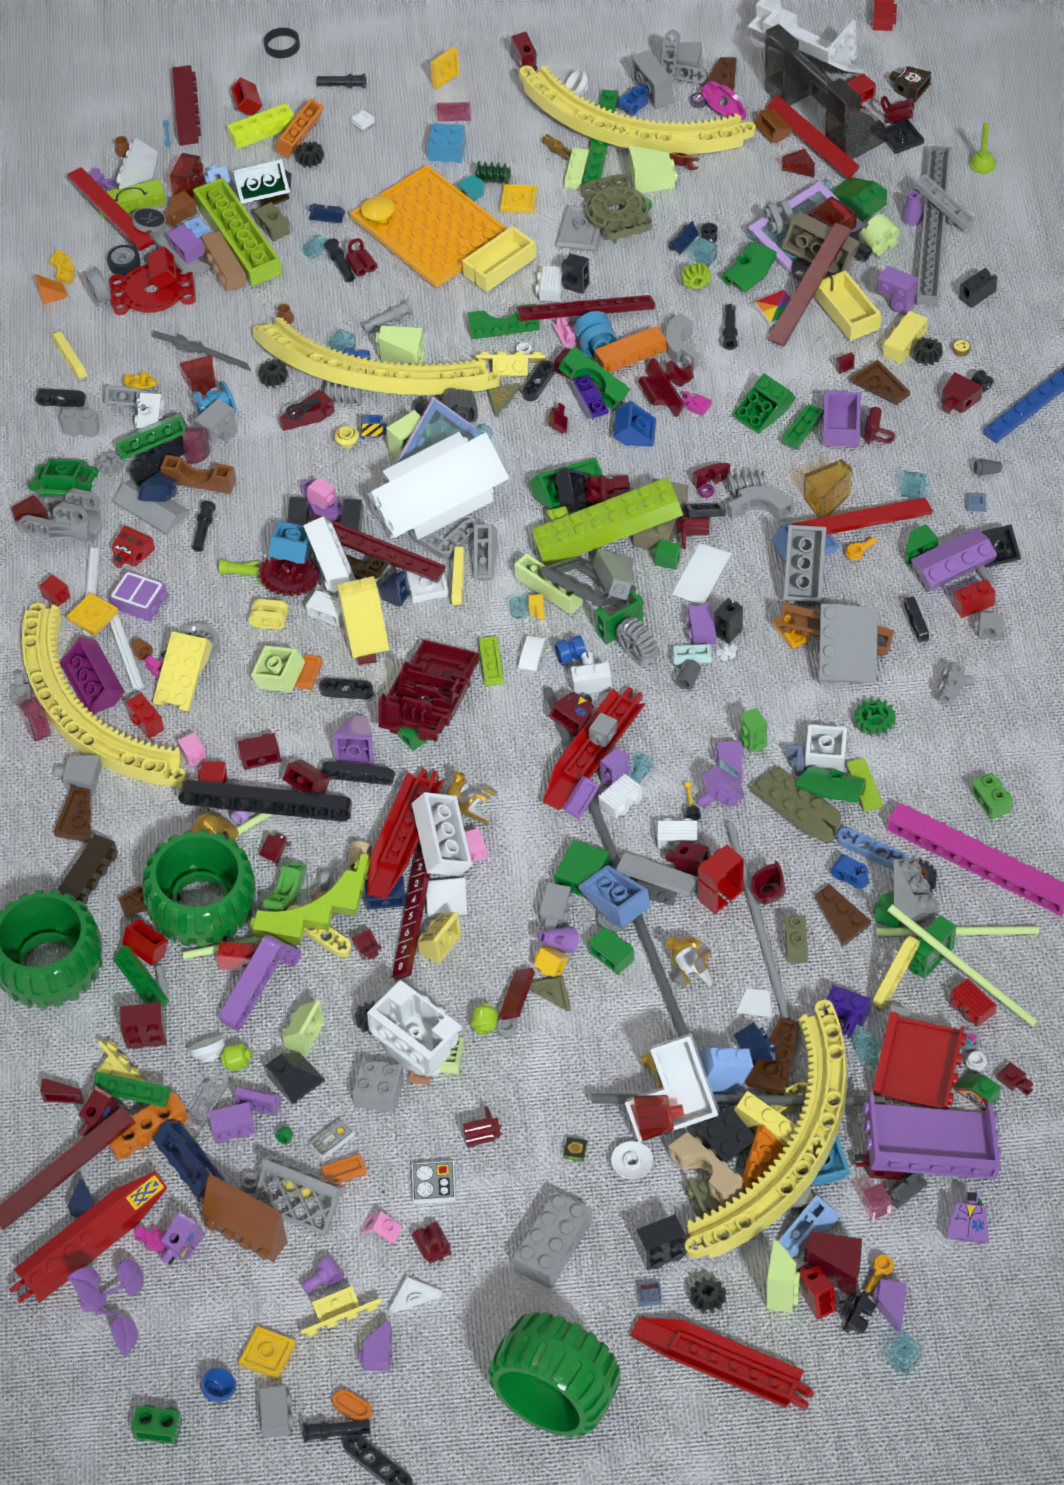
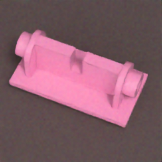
M566 317L557 318V323L552 324L564 348L580 344L569 319Z

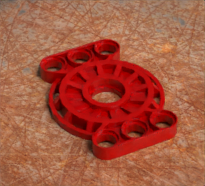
M147 264L133 269L125 277L120 274L111 276L109 283L114 313L124 315L130 308L138 312L155 313L172 307L178 301L185 305L195 303L196 293L193 272L181 274L182 271L177 268V280L153 293L145 291L147 287L156 285L149 279L150 273ZM115 281H121L120 284H113ZM184 283H190L189 286H183ZM117 293H123L121 296H115ZM186 295H192L191 298H184ZM118 305H124L123 308H116Z

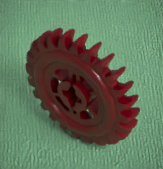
M266 557L265 562L262 561L259 567V578L264 587L270 588L271 592L276 591L278 595L282 593L283 596L289 594L293 597L294 594L300 596L301 593L306 594L308 591L313 590V587L319 581V570L316 564L313 566V560L308 563V557L304 564H296L293 561L284 559L277 560L274 557H270L269 560Z

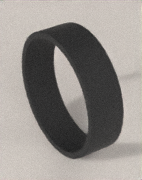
M285 27L269 31L264 37L266 53L271 57L279 59L293 56L300 48L298 33L293 29ZM279 36H289L296 40L292 47L285 50H275L267 45L272 39Z

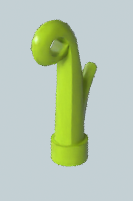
M221 559L219 574L228 575L229 573L259 577V567H255L259 562L235 563L230 562V560Z

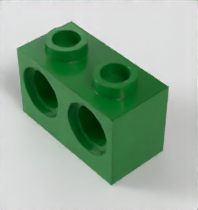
M153 1405L137 1406L131 1427L132 1435L137 1440L177 1445L183 1421L181 1413L171 1407L161 1409ZM144 1420H151L148 1424H142ZM172 1422V1425L164 1427L165 1423Z

